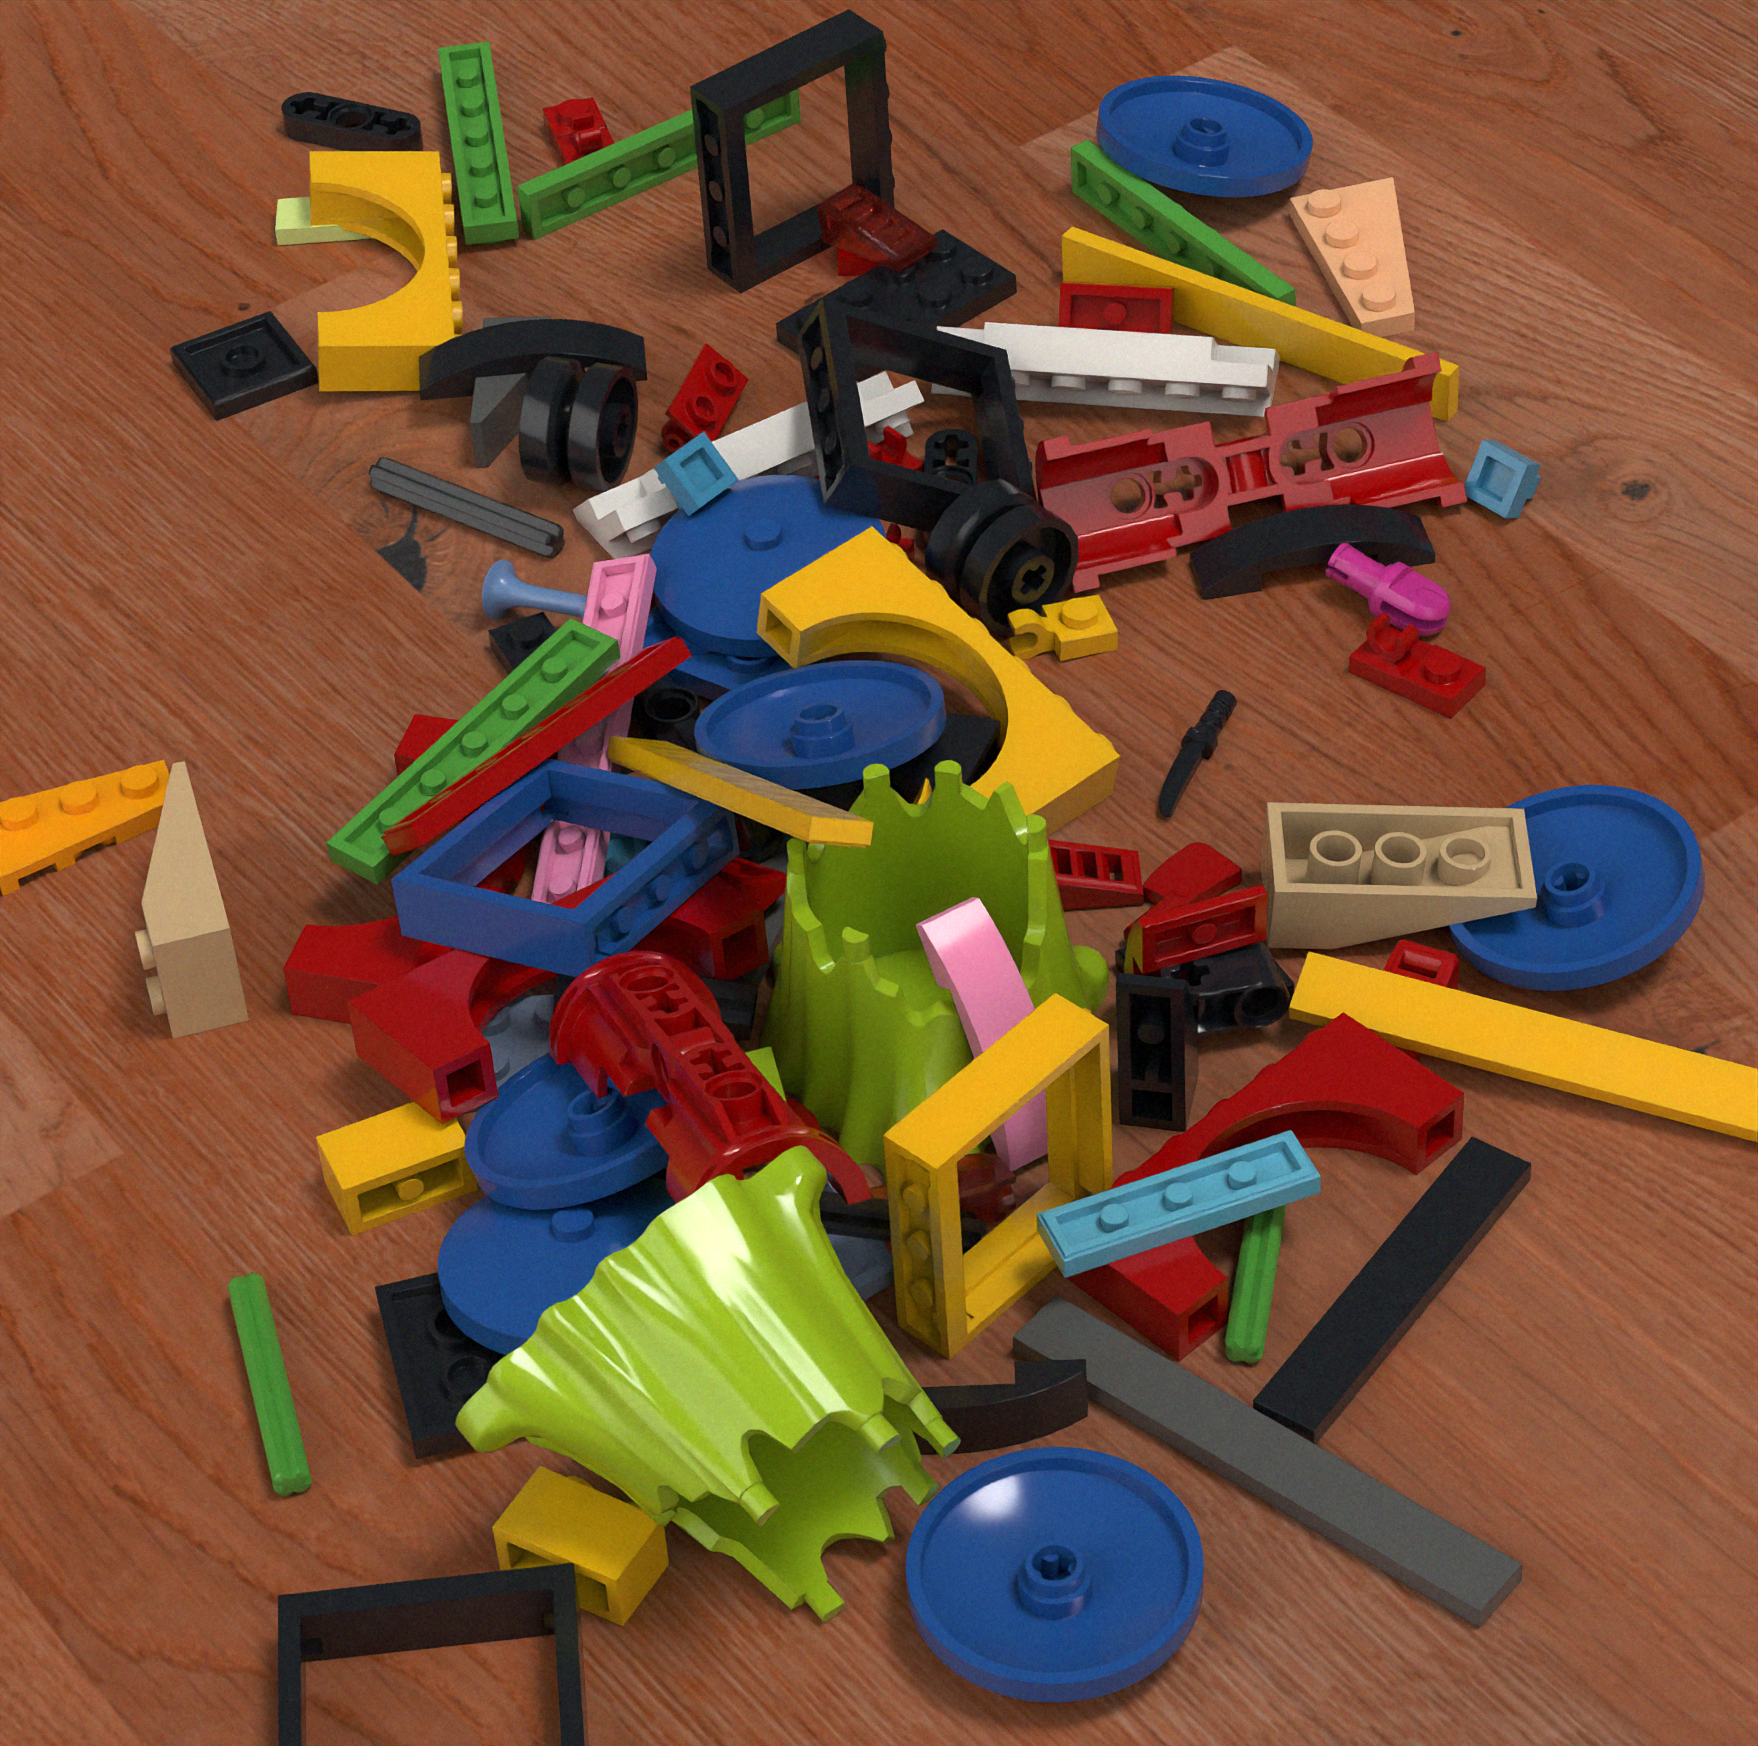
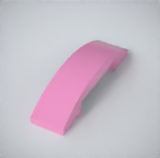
M972 897L916 924L937 986L950 990L975 1059L1035 1010L1023 979L1002 936L979 898ZM1045 1089L990 1134L1002 1169L1005 1172L1010 1173L1048 1153Z

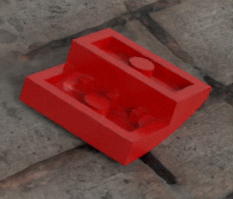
M1261 884L1137 919L1130 930L1127 941L1124 973L1160 977V969L1267 940L1268 893L1265 887ZM1182 971L1180 979H1185L1186 971Z

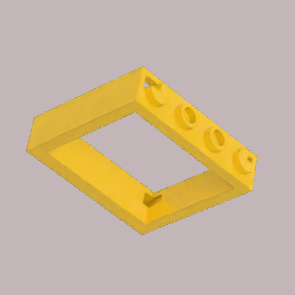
M1057 993L1050 996L883 1135L898 1326L949 1360L1057 1267L1037 1231L1036 1214L1092 1196L1088 1191L1093 1194L1107 1191L1114 1183L1109 1024L1092 1015L1091 1010L1080 1008ZM1045 1089L1049 1182L963 1255L957 1162Z

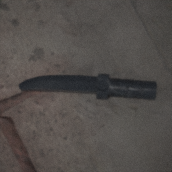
M1225 690L1217 691L1205 709L1206 711L1200 717L1199 722L1195 727H1190L1182 738V749L1169 770L1161 790L1160 811L1162 816L1172 817L1203 758L1210 759L1218 746L1217 737L1237 705V700L1232 693Z

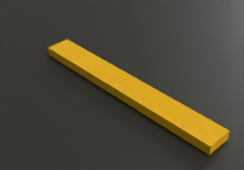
M1073 226L1061 236L1063 281L1174 286L1173 322L1241 347L1275 349L1280 356L1279 361L1342 384L1401 372L1407 359L1425 354ZM1439 359L1442 372H1439L1434 379L1432 401L1429 402L1432 417L1448 422L1458 412L1459 365Z
M619 736L609 737L607 758H610L611 762L808 843L866 848V845L871 846L873 821L707 758L668 741Z
M1309 951L1289 1006V1018L1324 1027L1344 1012L1396 1047L1758 1143L1757 1068Z

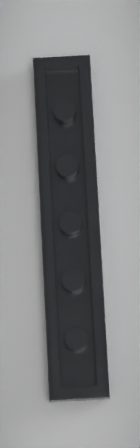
M1471 1137L1255 1397L1253 1409L1310 1442L1317 1444L1530 1181L1531 1163L1475 1137Z

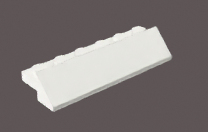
M985 322L984 329L937 326L939 331L1006 349L1011 375L1015 379L1017 400L1264 417L1265 408L1272 405L1279 369L1280 356L1275 349L1218 345L1213 337ZM932 383L931 394L972 397L970 393Z
M885 371L862 382H857L868 441L876 445L884 440L883 428L890 426L905 437L914 434L909 423L911 420L907 411L924 402L915 380L894 389ZM807 401L712 442L739 480L767 475H798L812 478L819 475ZM652 468L639 478L586 500L574 508L573 512L577 521L614 559L635 556L651 549L664 525L680 509L676 504L678 502L665 483L661 484L658 480L657 472Z

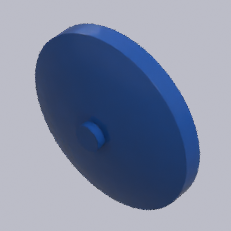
M1155 76L1119 85L1102 99L1096 124V137L1100 146L1111 159L1123 168L1156 184L1179 191L1207 196L1251 197L1286 189L1298 182L1307 172L1313 147L1312 134L1307 124L1294 111L1281 102L1241 85L1203 77Z
M767 475L739 480L690 516L681 508L664 525L652 546L650 554L657 567L652 593L655 605L665 622L677 634L699 647L739 657L780 656L756 633L761 593L871 526L886 538L885 531L879 518H872L824 505L820 479L798 475Z
M835 661L783 670L734 688L705 708L695 723L694 736L698 754L791 790L811 789L863 779L864 768L871 764H883L890 770L915 758L932 746L941 736L946 727L947 715L940 684L932 676L919 669L883 661Z
M1578 785L1532 795L1506 808L1524 809L1537 894L1536 907L1448 925V929L1456 948L1472 966L1495 980L1515 987L1543 991H1565L1614 981L1641 969L1660 957L1682 937L1699 911L1705 889V871L1697 839L1689 824L1676 810L1656 797L1637 790L1610 785Z
M547 1053L522 1068L497 1089L499 1097L482 1105L473 1118L465 1139L464 1151L466 1160L480 1189L492 1200L519 1209L546 1210L564 1208L591 1202L627 1189L668 1166L669 1155L645 1125L652 1109L667 1106L668 1104L656 1088L624 1097L609 1076L607 1079L608 1096L598 1099L571 1062L557 1065L550 1054Z
M650 1176L627 1189L591 1202L546 1210L514 1208L500 1204L488 1196L483 1197L456 1220L440 1247L438 1276L443 1304L448 1315L464 1334L486 1348L504 1355L516 1350L533 1335L540 1316L547 1308L557 1302L565 1301L580 1292L590 1282L596 1267L605 1257L631 1245L645 1232L648 1225L658 1215L676 1204L667 1192L666 1181Z
M1042 1447L1012 1452L985 1461L964 1472L946 1485L922 1512L912 1532L906 1556V1582L909 1607L914 1623L931 1651L956 1674L977 1686L1007 1697L1036 1702H1072L1100 1697L1124 1689L1157 1670L1181 1647L1191 1632L1200 1611L1204 1590V1560L1201 1539L1195 1522L1177 1495L1151 1473L1133 1463L1109 1454L1082 1448Z

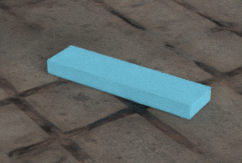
M1292 1130L1037 1213V1231L1063 1277L1066 1278L1321 1192V1176Z

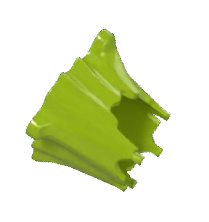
M952 760L941 761L935 766V788L927 801L918 805L909 804L890 787L889 769L885 765L871 764L864 768V790L848 812L874 822L871 846L866 845V848L809 843L808 849H806V841L793 837L787 842L788 863L782 942L777 945L772 954L775 987L759 1037L760 1049L771 1046L783 1091L791 1092L798 1096L801 1104L816 1117L820 1127L831 1128L839 1135L838 1144L844 1148L857 1165L867 1164L880 1169L884 1175L886 1185L883 1135L974 1060L951 992L948 989L937 986L916 924L972 897L979 898L997 927L1017 966L1034 1009L1054 993H1057L1080 1008L1091 1010L1093 1015L1100 1008L1109 992L1108 964L1101 953L1088 946H1072L1047 840L1046 820L1040 815H1026L1013 785L1007 781L993 791L990 799L962 783L961 766ZM991 1135L957 1162L960 1210H967L976 1206L985 1198L989 1189L987 1162L983 1152L985 1147L992 1141Z
M802 1145L792 1147L783 1152L749 1179L741 1181L737 1180L734 1175L725 1174L710 1180L693 1194L658 1215L648 1225L645 1232L631 1245L605 1257L596 1267L590 1282L580 1292L565 1301L557 1302L547 1308L540 1316L533 1335L519 1348L507 1354L492 1367L487 1382L466 1402L457 1415L455 1422L457 1429L470 1445L481 1453L495 1452L506 1447L516 1439L525 1437L531 1444L572 1458L619 1487L658 1525L665 1527L672 1521L709 1551L721 1552L734 1557L791 1610L806 1602L823 1622L835 1617L845 1605L842 1598L828 1583V1577L821 1562V1556L825 1548L838 1540L853 1538L873 1540L889 1545L895 1539V1535L883 1500L886 1494L896 1486H902L917 1505L920 1506L931 1500L940 1488L937 1482L922 1467V1457L911 1430L926 1439L943 1459L952 1454L961 1442L960 1438L943 1421L941 1414L905 1366L846 1276L820 1217L819 1200L827 1183L826 1169L813 1153Z

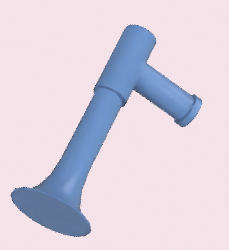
M501 559L492 565L484 579L482 606L487 617L495 621L503 619L511 608L517 607L556 612L581 617L583 620L588 594L581 595L525 583L517 578L515 567L512 563Z

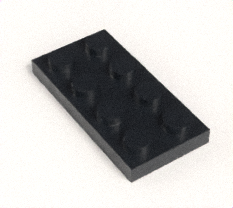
M942 229L845 283L843 286L823 296V298L937 330V326L957 328L1017 293V282L1014 273ZM822 297L777 322V341L799 355L797 336ZM853 361L858 383L884 370Z

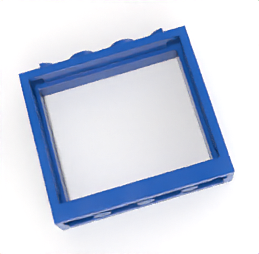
M547 758L497 793L392 878L391 882L402 936L577 978L595 963L607 957L628 952L733 860L740 851L733 811L662 782ZM544 803L545 809L541 811L540 806ZM554 820L652 841L650 845L575 909L474 887Z

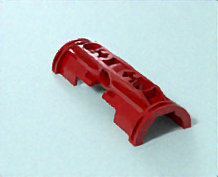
M1438 351L1410 357L1405 362L1401 372L1335 386L1329 394L1265 408L1264 418L1267 430L1262 435L1214 444L1210 421L1153 434L1150 428L1071 446L1069 435L1040 441L1035 458L1039 505L1052 511L1069 523L1078 537L1079 560L1073 580L1068 588L1074 593L1100 587L1098 575L1175 558L1177 553L1174 547L1213 539L1231 531L1227 506L1274 495H1280L1283 512L1309 507L1345 504L1390 508L1429 498L1442 508L1467 502L1464 482L1455 477L1445 460L1443 452H1439L1429 402L1432 401L1434 379L1439 372H1442ZM1345 428L1355 430L1362 441V449L1359 456L1351 462L1340 460L1336 456L1333 447L1336 435ZM1316 434H1320L1319 443L1314 437ZM1289 442L1292 443L1294 449L1307 450L1319 448L1321 458H1311L1298 462L1296 467L1297 473L1295 474L1292 467L1282 466L1280 463V456L1287 454L1289 451ZM1322 460L1326 464L1324 469H1321ZM1181 467L1183 474L1194 476L1195 485L1186 489L1187 498L1183 499L1180 492L1167 491L1158 493L1156 497L1160 502V506L1154 507L1155 489L1148 477L1149 472H1154L1153 483H1163L1176 479L1178 475L1177 468ZM1122 479L1133 480L1141 491L1139 505L1129 513L1118 511L1111 500L1113 487Z
M629 951L607 957L582 972L565 990L557 1003L550 1022L548 1035L550 1056L557 1065L571 1062L598 1099L608 1096V1076L624 1097L656 1088L668 1105L652 1109L645 1125L670 1157L666 1171V1188L676 1204L718 1176L730 1174L734 1175L737 1180L742 1181L744 1180L742 1169L772 1161L783 1152L800 1145L807 1147L823 1164L827 1172L828 1182L847 1205L871 1199L868 1183L858 1165L834 1139L823 1132L807 1127L735 1042L734 1035L721 1021V1012L712 992L689 966L663 953Z

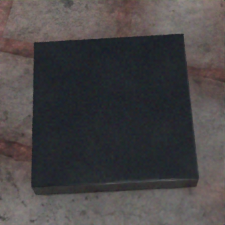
M271 311L170 348L173 365L216 421L319 383L315 365Z

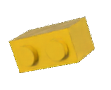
M411 1102L316 1137L325 1183L352 1236L478 1190L477 1181L465 1156L466 1135L456 1118L442 1125L415 1102Z
M539 1466L492 1526L500 1571L574 1563L580 1608L620 1626H624L669 1565L664 1526L658 1525L635 1502H623L594 1489L588 1482L579 1477H566L542 1466Z

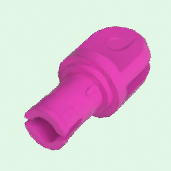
M1346 542L1342 543L1332 554L1328 565L1331 567L1326 569V576L1348 586L1367 598L1370 614L1378 618L1385 612L1390 616V624L1401 630H1404L1409 624L1414 625L1419 636L1424 637L1440 632L1448 621L1447 616L1451 611V602L1448 594L1438 584L1413 571V568L1400 561L1386 567L1367 557L1364 553Z

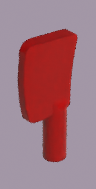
M1190 843L1169 857L1143 884L1144 896L1155 905L1139 918L1214 898L1241 883L1242 868L1205 843ZM1135 921L1124 929L1123 934L1126 942Z

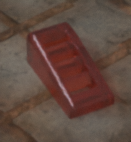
M856 184L847 186L818 205L817 212L823 242L893 270H902L937 247L934 235L875 194Z

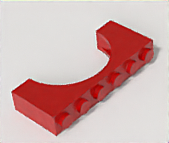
M414 714L394 753L397 776L405 771L459 720ZM555 752L548 758L557 760V752ZM544 803L540 806L541 811L545 809ZM479 806L478 808H476L475 810H473L471 813H469L468 815H466L464 818H462L461 820H459L457 823H458V824L462 823L466 818H468L471 814H473V813H474L476 810H478L481 806ZM544 829L539 834H537L533 839L539 840L543 834ZM533 839L474 887L507 894L512 882H519L523 876L526 865V853ZM398 915L357 925L319 926L306 924L283 967L291 1012L293 1015L351 1024L347 1001L456 948L402 936Z
M614 874L551 903V905L575 909ZM714 875L629 950L663 953L680 960L698 976L734 980L770 962L763 907L717 875ZM455 949L347 1001L356 1054L443 1125L499 1097L490 1042L482 1034L491 1019L505 1005L525 991L556 978L557 973Z
M1343 1012L1322 1029L1311 1031L1298 1047L1278 1062L1268 1064L1262 1068L1253 1081L1229 1099L1218 1101L1204 1118L1184 1133L1169 1138L1163 1144L1160 1151L1135 1170L1126 1171L1120 1175L1108 1190L1292 1130L1302 1148H1340L1368 1153L1389 1160L1417 1175L1462 1140L1464 1092ZM1193 1236L1066 1277V1279L1178 1362L1228 1324V1277L1204 1256Z

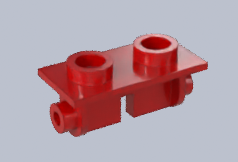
M707 343L701 348L665 413L670 419L664 424L661 435L664 446L671 452H676L702 432H705L711 442L715 441L749 380L731 362L723 358Z

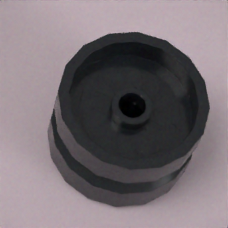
M547 356L539 361L530 377L524 395L519 423V454L521 467L526 479L537 483L562 486L572 478L575 486L584 490L606 492L620 485L627 472L633 453L638 421L637 385L631 370L623 366L596 363L585 371L583 364L577 360Z
M1001 479L983 481L963 492L943 512L930 535L925 553V572L930 580L940 583L948 593L949 598L958 606L965 608L969 616L981 621L990 631L1003 636L1014 634L1007 620V614L1018 609H1031L1041 616L1043 605L1060 602L1073 580L1079 560L1078 537L1069 523L1052 511L1039 506L1034 498L1017 486Z

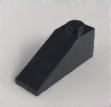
M1118 973L1116 979L1120 1125L1185 1132L1199 1076L1198 1025L1187 982L1180 979Z

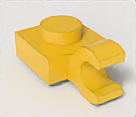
M1099 594L1043 605L1041 616L1031 609H1018L1007 614V620L1014 634H1023L1007 638V645L1012 655L1022 660L1030 659L1040 653L1055 650L1060 661L1118 650V630Z

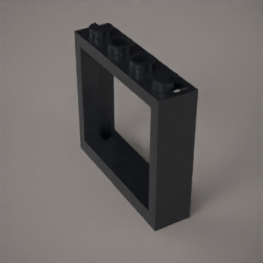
M850 9L690 86L707 267L710 272L740 294L838 244L840 226L875 225L895 215V179L892 173L891 159L892 133L889 128L888 112L890 92L886 80L885 65L886 40L882 30ZM844 66L853 187L754 236L743 115Z
M822 297L799 332L797 343L824 505L931 533L943 512L963 492L973 487L969 484L870 458L853 361L970 393L988 481L1001 479L1011 483L1034 498L1039 505L1032 478V461L1028 458L1023 434L1024 421L1019 414L1015 394V379L1011 375L1006 349Z
M574 1563L278 1595V1746H306V1662L555 1635L561 1746H589L581 1608Z

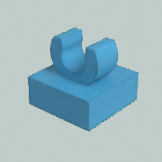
M705 432L699 434L654 467L658 474V480L661 484L665 483L678 501L676 504L679 509L683 508L688 516L739 480Z
M1482 440L1464 485L1466 496L1504 518H1519L1526 499H1533L1542 477L1537 474L1540 464L1497 440Z

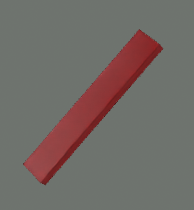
M675 636L647 646L385 830L381 838L392 856L423 847L692 655L682 638H676Z

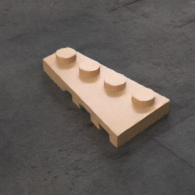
M1393 177L1332 190L1321 189L1311 194L1290 198L1289 216L1352 327L1378 337L1414 331L1415 310Z

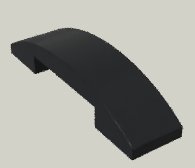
M570 319L524 320L481 328L452 338L419 357L421 401L473 396L476 377L531 373L539 361L547 356L574 359L582 363L584 368H590L596 363L623 366L632 371L635 381H646L647 368L644 337L610 325Z
M1345 504L1302 508L1244 524L1216 537L1190 553V566L1203 600L1259 592L1261 591V573L1329 562L1335 550L1345 542L1364 553V555H1371L1374 561L1386 567L1399 561L1409 567L1435 563L1436 554L1420 517L1387 507Z
M1086 1359L1014 1362L1015 1384L921 1388L941 1414L943 1421L961 1440L960 1445L952 1454L1000 1449L1048 1436L1088 1417ZM911 1430L921 1455H940L926 1439Z

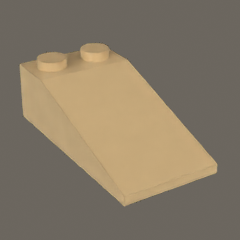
M185 761L173 763L141 902L147 929L136 931L135 936L143 970L156 967L157 976L145 978L153 1014L156 1016L167 1013L174 1039L249 1021L231 930Z
M1267 802L1260 863L1262 884L1268 893V948L1337 949L1536 907L1537 894L1524 809Z

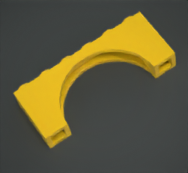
M309 151L311 226L341 225V230L359 233L379 240L400 252L417 270V274L406 286L385 299L348 310L317 312L319 391H420L419 357L432 348L463 335L459 268H457V239L454 236V205L451 204V173H441L439 151Z
M873 526L761 593L756 633L793 668L806 666L818 660L840 654L882 652L902 655L928 663L948 673L967 687L979 699L991 719L1000 721L1001 748L997 759L989 770L970 787L990 799L995 789L1006 781L1013 785L1025 814L1040 815L1046 820L1047 837L1112 795L1120 761V755L1115 751L1112 743L1104 735L1095 733L1073 712L1071 706L1063 697L1053 694L1031 673L1029 667L1021 658L1012 656L990 635L981 621L971 618L949 598L948 593L940 583L930 580L909 561L906 553L900 546L890 543Z

